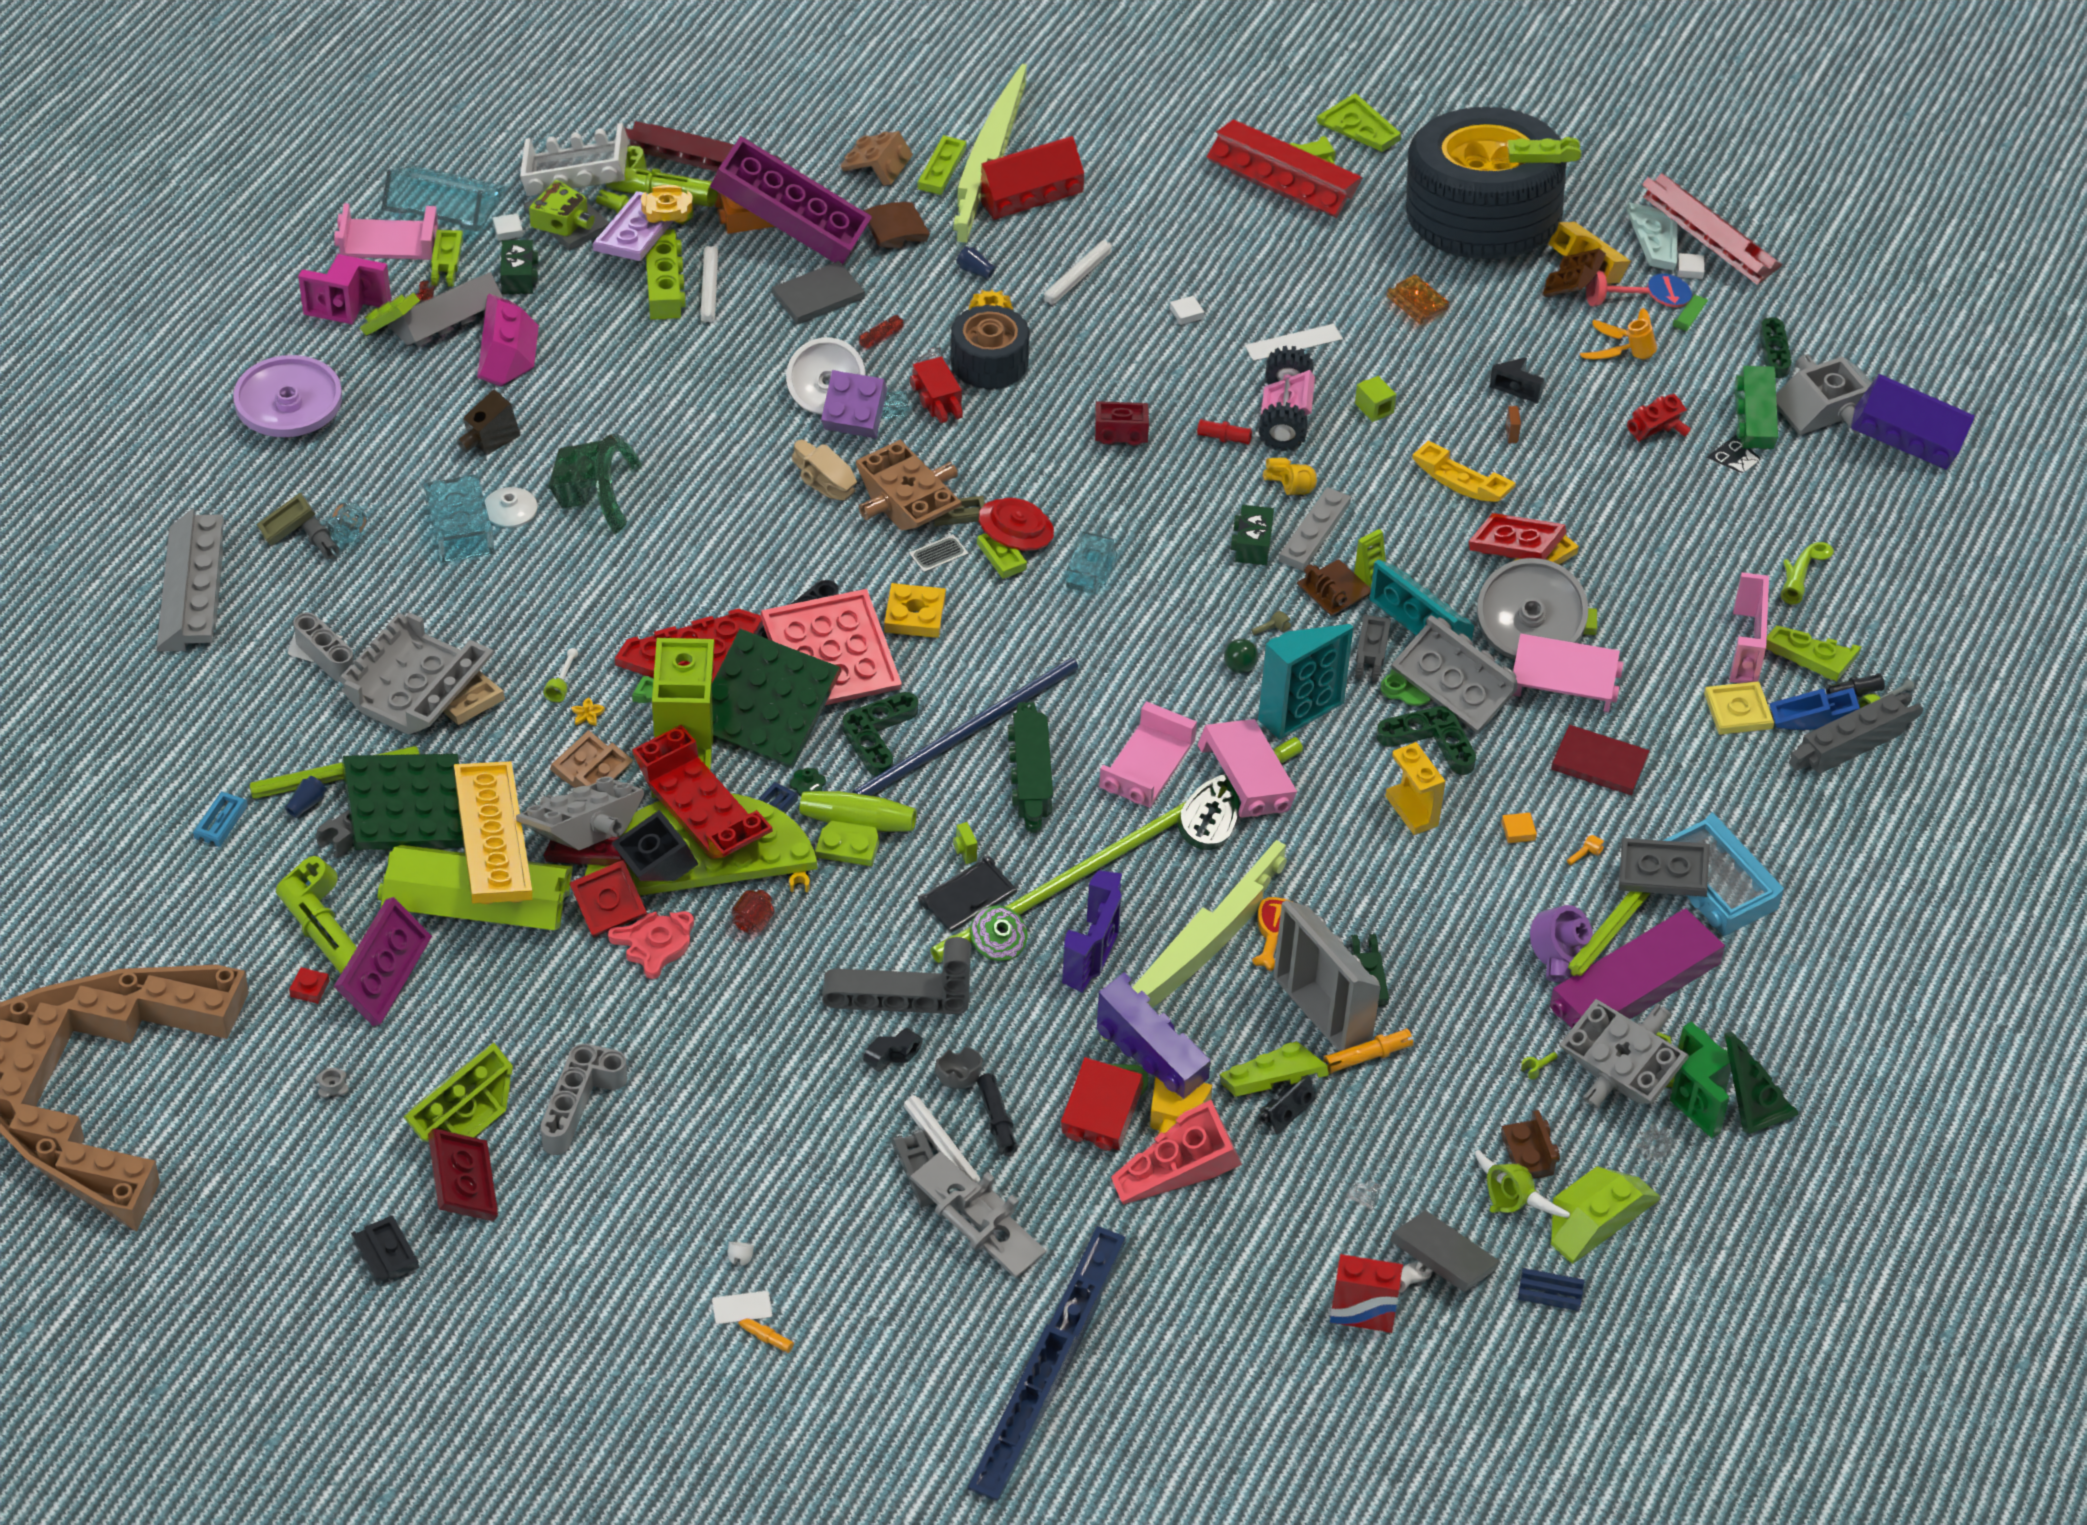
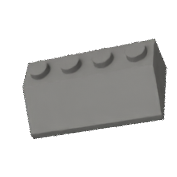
M488 272L412 307L406 314L387 325L406 345L416 342L417 346H421L431 341L430 335L436 332L440 336L454 330L452 325L459 321L461 325H465L476 319L474 314L482 311L485 315L487 295L489 293L501 298L503 297L492 273Z

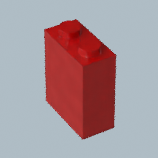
M1084 1057L1061 1119L1062 1133L1073 1141L1081 1142L1086 1140L1093 1142L1095 1146L1103 1150L1110 1151L1115 1149L1120 1151L1143 1089L1142 1074Z

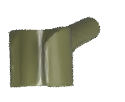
M1277 611L1272 616L1271 621L1253 628L1251 631L1253 635L1276 627L1281 632H1286L1291 627V624L1288 622L1291 618L1284 612Z

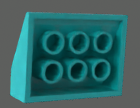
M1351 624L1287 631L1266 643L1258 720L1279 740L1344 704L1354 628Z

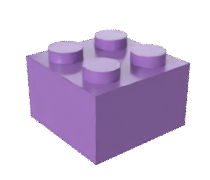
M832 370L821 418L824 429L877 439L887 393L885 380Z

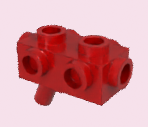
M1675 393L1667 395L1665 398L1660 396L1647 407L1645 405L1640 406L1632 413L1633 418L1628 420L1626 425L1638 442L1663 429L1669 432L1673 428L1684 437L1691 430L1689 426L1679 420L1687 409Z

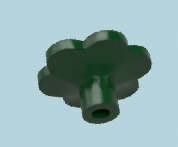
M815 768L795 771L794 778L790 781V787L793 790H797L799 796H802V793L806 791H822V787L826 784L825 776L819 774Z

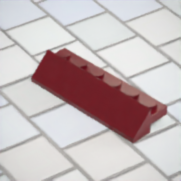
M639 121L634 122L633 129L625 128L627 137L630 140L629 146L642 148L643 153L646 155L715 172L718 171L735 145ZM773 155V156H775L776 158H778L779 160L782 159L781 157H778V156H776V155Z

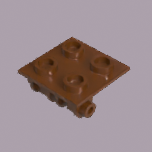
M1339 559L1321 569L1317 565L1309 564L1304 569L1305 578L1297 582V585L1330 616L1364 599L1371 592V588Z

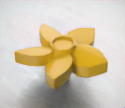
M590 698L584 700L583 707H571L572 712L578 714L575 718V725H579L587 719L590 725L597 726V716H600L605 711V707L599 704L593 705Z

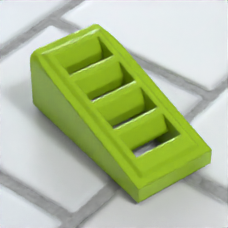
M1377 529L1358 539L1354 573L1370 588L1372 585L1374 562L1378 559L1386 562L1384 536L1381 529Z

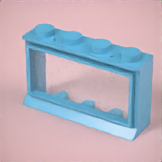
M1713 812L1705 820L1662 840L1710 844L1707 897L1686 896L1690 899L1691 904L1704 914L1710 925L1716 928L1723 936L1779 909L1784 888Z

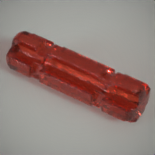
M893 315L888 318V321L885 320L869 329V332L866 331L860 334L858 342L864 349L873 346L874 342L878 343L892 335L893 331L897 332L902 329L904 321L898 315Z

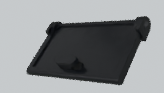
M986 855L973 866L928 893L919 895L917 898L925 910L929 909L949 932H952L974 919L979 911L989 906H995L1017 893V889L995 866L996 862L989 855Z

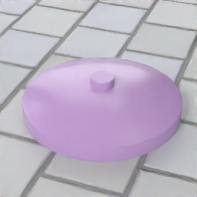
M298 355L273 357L255 364L238 379L233 393L235 410L240 420L252 430L274 437H295L320 429L334 418L342 403L341 384L336 373L319 360Z

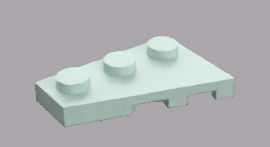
M1629 202L1626 211L1649 266L1674 271L1677 264V222L1670 219L1657 208Z

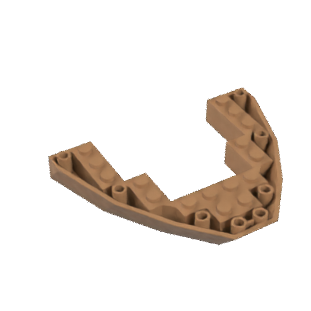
M221 965L117 969L41 987L0 1002V1133L28 1162L58 1186L137 1232L160 1184L156 1161L82 1144L84 1135L79 1116L39 1108L36 1105L73 1031L131 1043L143 1020L228 1039L249 994L245 971Z

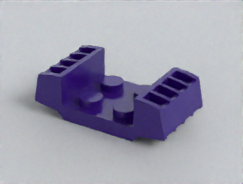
M1097 871L1091 879L1088 889L1087 922L1093 923L1089 928L1088 935L1068 930L1066 933L1062 983L1079 992H1084L1092 978L1100 976L1119 934L1122 901L1120 891L1121 873Z

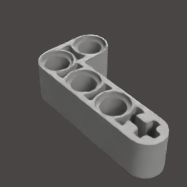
M579 1044L572 1048L541 1122L542 1146L548 1154L560 1155L568 1150L594 1086L608 1090H617L625 1086L627 1083V1064L625 1055L622 1052L591 1044Z

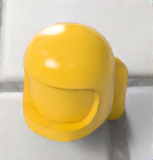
M1287 458L1266 459L1267 469L1263 471V479L1281 481L1287 495L1309 494L1315 489L1317 475L1311 466L1291 464V461Z

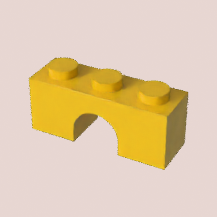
M1559 222L1555 234L1548 243L1549 246L1563 256L1600 248L1606 255L1598 271L1605 274L1607 284L1620 283L1631 260L1576 222Z

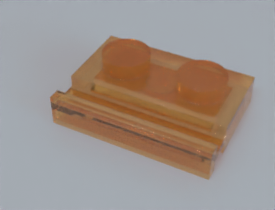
M1416 274L1397 283L1395 288L1392 289L1390 287L1387 289V297L1420 325L1423 324L1425 319L1430 320L1449 308V301Z

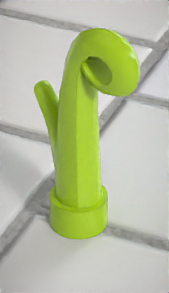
M1825 542L1810 544L1801 552L1794 566H1792L1788 559L1783 561L1786 569V582L1781 591V598L1784 602L1791 605L1801 602L1805 592L1804 582L1810 560L1812 558L1816 560L1829 559L1834 553L1831 545Z

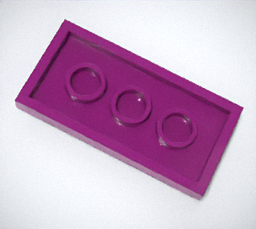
M394 897L386 899L335 983L334 988L372 1026L381 1024L432 936Z

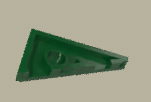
M1731 1031L1725 1033L1724 1036L1742 1130L1751 1134L1799 1115L1798 1110L1783 1096V1091L1773 1083L1771 1076L1763 1066L1747 1051L1748 1048L1743 1041L1738 1039Z

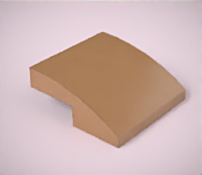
M588 730L551 764L550 770L576 788L596 783L597 779L602 777H612L615 780L633 763V759L614 743L607 746Z

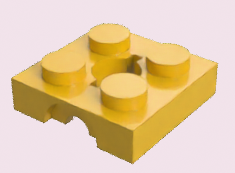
M891 583L884 621V633L939 638L942 610L946 600V588Z

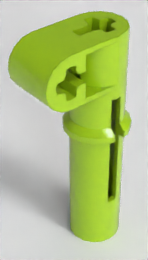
M638 146L627 147L625 180L605 183L609 190L632 194L636 192H646V194L653 192V187L675 185L682 187V192L687 194V191L691 193L693 204L707 207L715 205L718 197V191L710 187L712 181L662 173L659 169L648 171L643 149Z
M311 856L303 860L277 885L275 892L301 924L303 934L314 940L341 974L357 946L337 923L332 909L325 908L320 902L336 886L338 881L336 871L320 857ZM312 914L317 918V920L321 923V925L325 928L329 935L338 944V948L333 944V942L325 934L324 930L313 919V917L311 916Z

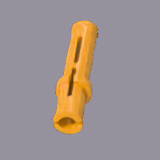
M1407 1028L1387 1036L1380 1034L1375 1036L1372 1041L1323 1056L1324 1063H1329L1327 1065L1328 1073L1332 1074L1335 1071L1377 1057H1389L1392 1052L1412 1047L1413 1039L1408 1040L1412 1035Z

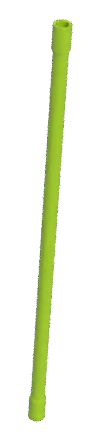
M1293 737L1274 748L1273 751L1280 763H1284L1301 753L1303 746L1298 738ZM1222 785L1218 798L1223 796L1227 787ZM1186 802L1005 907L1012 909L1018 915L1024 913L1178 823V816ZM971 926L949 938L962 937L972 943L970 935ZM947 939L930 948L931 955L937 963L943 962L944 943Z

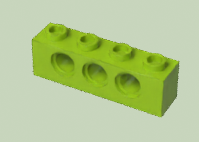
M675 229L666 230L646 254L650 320L681 318V308L686 307L685 292H680V290H684V274H678V272H683L682 257H677V255H682L681 240H676Z

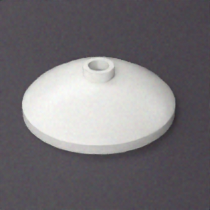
M818 338L805 343L793 354L787 367L786 381L791 396L805 410L822 415L829 386L823 384V382L831 377L832 370L866 376L865 367L859 353L848 343L836 338Z

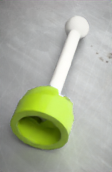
M574 648L567 651L568 658L559 678H552L545 685L543 690L544 696L552 702H562L567 694L568 687L564 678L572 660L578 656V651Z

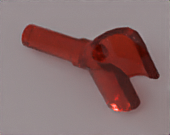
M423 280L419 283V292L415 295L419 300L427 301L434 297L435 286L433 285L428 288V281Z

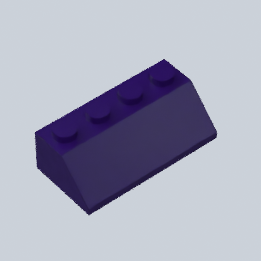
M1878 374L1855 406L1851 429L1947 470L1959 454L1975 415Z

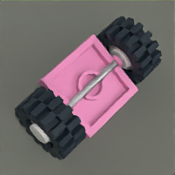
M1283 346L1282 351L1278 347L1274 353L1271 351L1266 361L1265 378H1267L1268 386L1264 387L1259 435L1260 440L1265 441L1264 445L1268 447L1272 444L1273 450L1281 447V451H1286V447H1288L1291 451L1294 450L1295 446L1299 448L1302 442L1304 443L1306 440L1307 415L1312 412L1315 376L1313 375L1314 365L1313 359H1310L1311 355L1309 353L1304 354L1305 350L1302 348L1296 351V346H1292L1291 350L1287 346Z

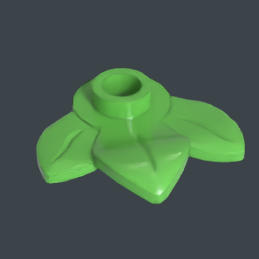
M1393 669L1381 682L1380 689L1382 694L1390 699H1400L1406 704L1421 706L1430 702V698Z

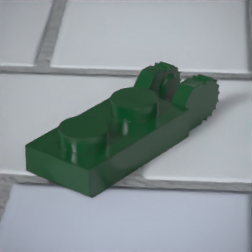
M1369 934L1367 939L1370 953H1360L1358 935H1351V954L1359 958L1364 969L1370 975L1375 976L1380 984L1378 1006L1388 1005L1389 995L1381 952H1378L1376 934Z

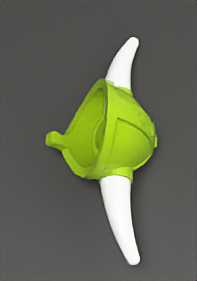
M1480 1150L1475 1152L1480 1166L1487 1174L1488 1191L1493 1203L1489 1211L1492 1213L1516 1212L1527 1204L1553 1215L1564 1218L1570 1217L1568 1211L1551 1203L1534 1189L1532 1175L1526 1167H1522L1519 1164H1495Z

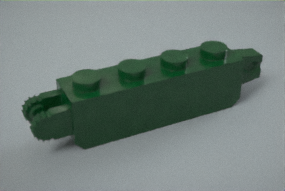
M1021 702L1017 705V712L1013 713V725H1008L1007 729L1008 742H1013V746H1009V763H1015V767L1010 768L1011 785L1016 784V789H1012V806L1018 807V818H1024L1027 832L1034 834L1042 829V817H1048L1052 813L1053 784L1048 717L1042 712L1037 713L1034 702Z

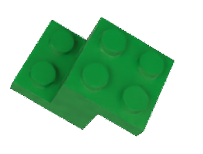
M1691 1021L1683 1026L1678 1049L1688 1054L1689 1058L1675 1074L1670 1101L1713 1139L1721 1133L1730 1098L1726 1090L1731 1067L1727 1050L1716 1044L1706 1031L1700 1029Z

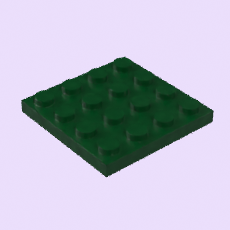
M739 629L712 682L713 738L793 769L842 672L841 668Z
M458 754L343 756L342 768L355 850L393 849L399 845L421 848L464 847L454 774V764H459Z

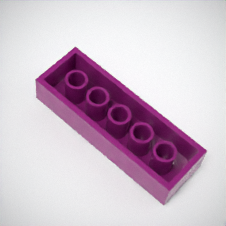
M742 136L739 137L710 184L711 188L830 261L834 263L840 261L842 265L872 218L871 215Z

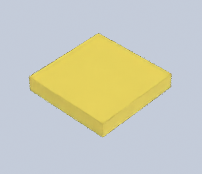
M1759 681L1705 687L1704 695L1719 735L1773 729L1774 720Z

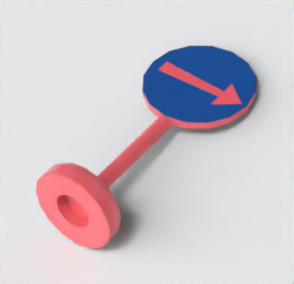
M1598 271L1594 278L1586 285V297L1590 306H1600L1603 304L1607 292L1650 294L1657 302L1669 307H1683L1689 303L1692 297V291L1688 284L1670 274L1654 275L1650 278L1647 287L1607 286L1605 274Z

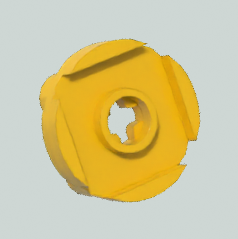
M660 185L653 187L652 193L646 195V192L642 194L641 210L646 215L647 221L651 223L660 221L684 222L693 208L691 193L687 191V194L682 192V187Z

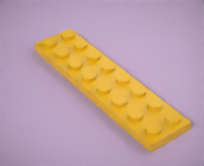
M512 761L454 764L472 904H491L493 902L508 901L517 903L532 900V886L522 823L516 820V815L520 814Z

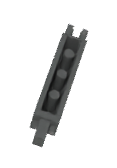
M1893 693L1805 734L1802 743L1797 746V750L1791 753L1789 764L1796 771L1811 766L1817 773L1821 774L1900 736L1904 732L1907 723L1921 716L1923 707L1920 704H1914V706L1906 708L1913 700L1909 693H1903L1895 696Z

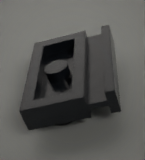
M393 1215L365 1226L363 1231L358 1233L356 1231L351 1232L352 1241L377 1286L381 1285L383 1280L388 1278L392 1280L419 1268L418 1259Z

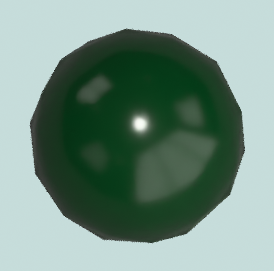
M1247 639L1233 640L1224 651L1226 666L1236 673L1249 672L1258 662L1257 647Z

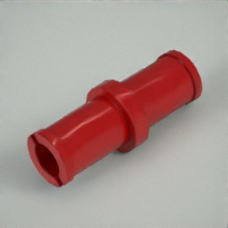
M1200 419L1197 427L1198 436L1217 438L1220 442L1224 443L1228 440L1250 445L1253 434L1252 428L1230 425V422L1226 421L1217 423Z

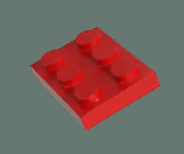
M1492 513L1468 541L1469 549L1483 554L1506 556L1507 558H1537L1545 560L1567 534L1566 525Z

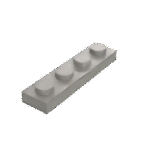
M1327 487L1281 551L1279 562L1304 571L1349 507L1351 496Z

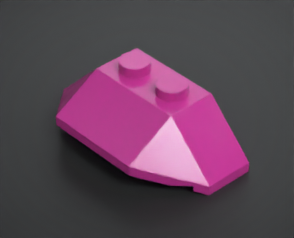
M490 293L487 295L477 378L502 387L509 381L533 369L539 325L514 302Z

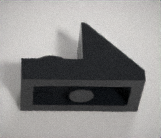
M1520 358L1493 365L1489 387L1538 404L1542 397L1545 378L1525 372L1527 358Z

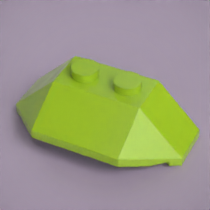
M493 1042L416 1103L403 1118L419 1138L425 1142H429L428 1134L433 1128L475 1137L506 1111L513 1065Z
M1596 1166L1553 1198L1552 1203L1568 1211L1570 1217L1564 1218L1552 1214L1551 1245L1569 1262L1574 1264L1657 1203L1661 1196L1637 1176Z

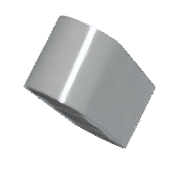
M301 613L295 617L294 631L298 647L332 679L339 681V677L348 667L354 665L352 649L313 613Z

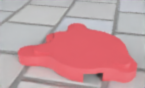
M686 911L670 913V917L657 916V912H652L641 917L630 926L611 928L608 931V939L614 945L631 946L626 951L627 960L643 965L645 976L649 979H656L660 976L665 965L677 960L687 951L690 944V932L694 926V917Z

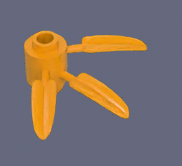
M1642 308L1638 319L1629 323L1628 330L1593 320L1592 324L1598 331L1616 339L1626 336L1628 337L1629 344L1600 351L1580 353V356L1591 360L1606 359L1619 356L1622 350L1631 348L1632 355L1636 358L1648 359L1652 357L1658 348L1648 311Z

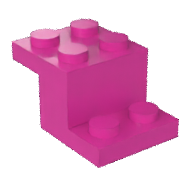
M337 254L327 274L302 269L298 275L303 315L353 325L363 304L381 307L386 302H391L388 266L386 263Z

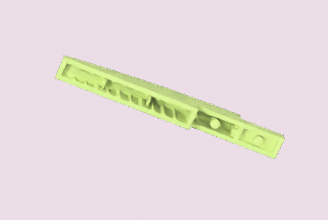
M1022 64L994 105L979 133L958 186L960 216H955L953 230L957 231V242L967 243L980 203L981 163L1004 157L1026 86V64Z
M1276 840L1213 913L1202 907L1132 988L1137 993L1143 991L1150 998L1148 1004L1152 1008L1206 964L1258 911L1259 905L1263 900L1264 891L1269 886L1271 878L1275 873H1281L1286 865L1285 844Z

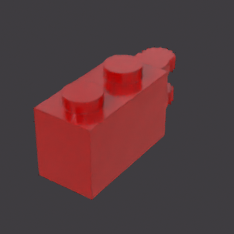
M940 356L913 364L910 384L913 391L918 392L922 407L927 408L931 416L937 417L941 424L948 422L947 413L952 412L955 419L962 418V389L943 357Z

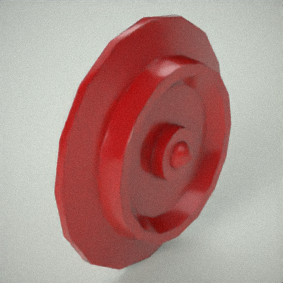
M1019 498L995 499L985 503L979 511V523L983 531L994 541L1006 547L1022 551L1038 550L1048 546L1054 538V527L1050 519L1036 505Z

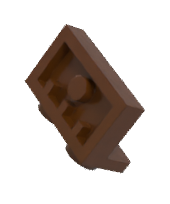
M1539 1110L1532 1112L1531 1121L1503 1125L1501 1127V1136L1512 1164L1526 1167L1533 1179L1554 1175L1556 1163L1560 1161L1558 1146L1552 1144L1550 1139L1549 1123L1547 1120H1543Z

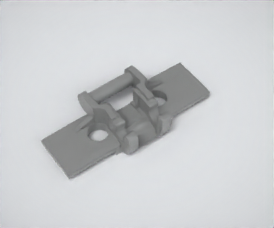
M940 1151L910 1176V1179L938 1205L935 1212L939 1216L943 1215L971 1241L970 1246L975 1250L978 1248L982 1250L984 1248L1015 1279L1046 1253V1250L1011 1218L1019 1204V1200L1015 1196L1010 1195L1006 1202L1003 1201L992 1190L995 1178L989 1172H986L983 1175L982 1181L977 1184ZM952 1188H958L961 1190H954L951 1194L947 1193V1191ZM956 1210H960L973 1224H975L981 1230V1232L977 1231ZM994 1230L1005 1231L1008 1235V1240L998 1242L993 1235Z

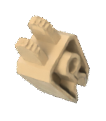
M798 439L794 443L792 462L801 469L800 476L804 483L831 499L846 500L855 492L853 486L857 484V480L850 466L827 445H820L816 448L802 439Z

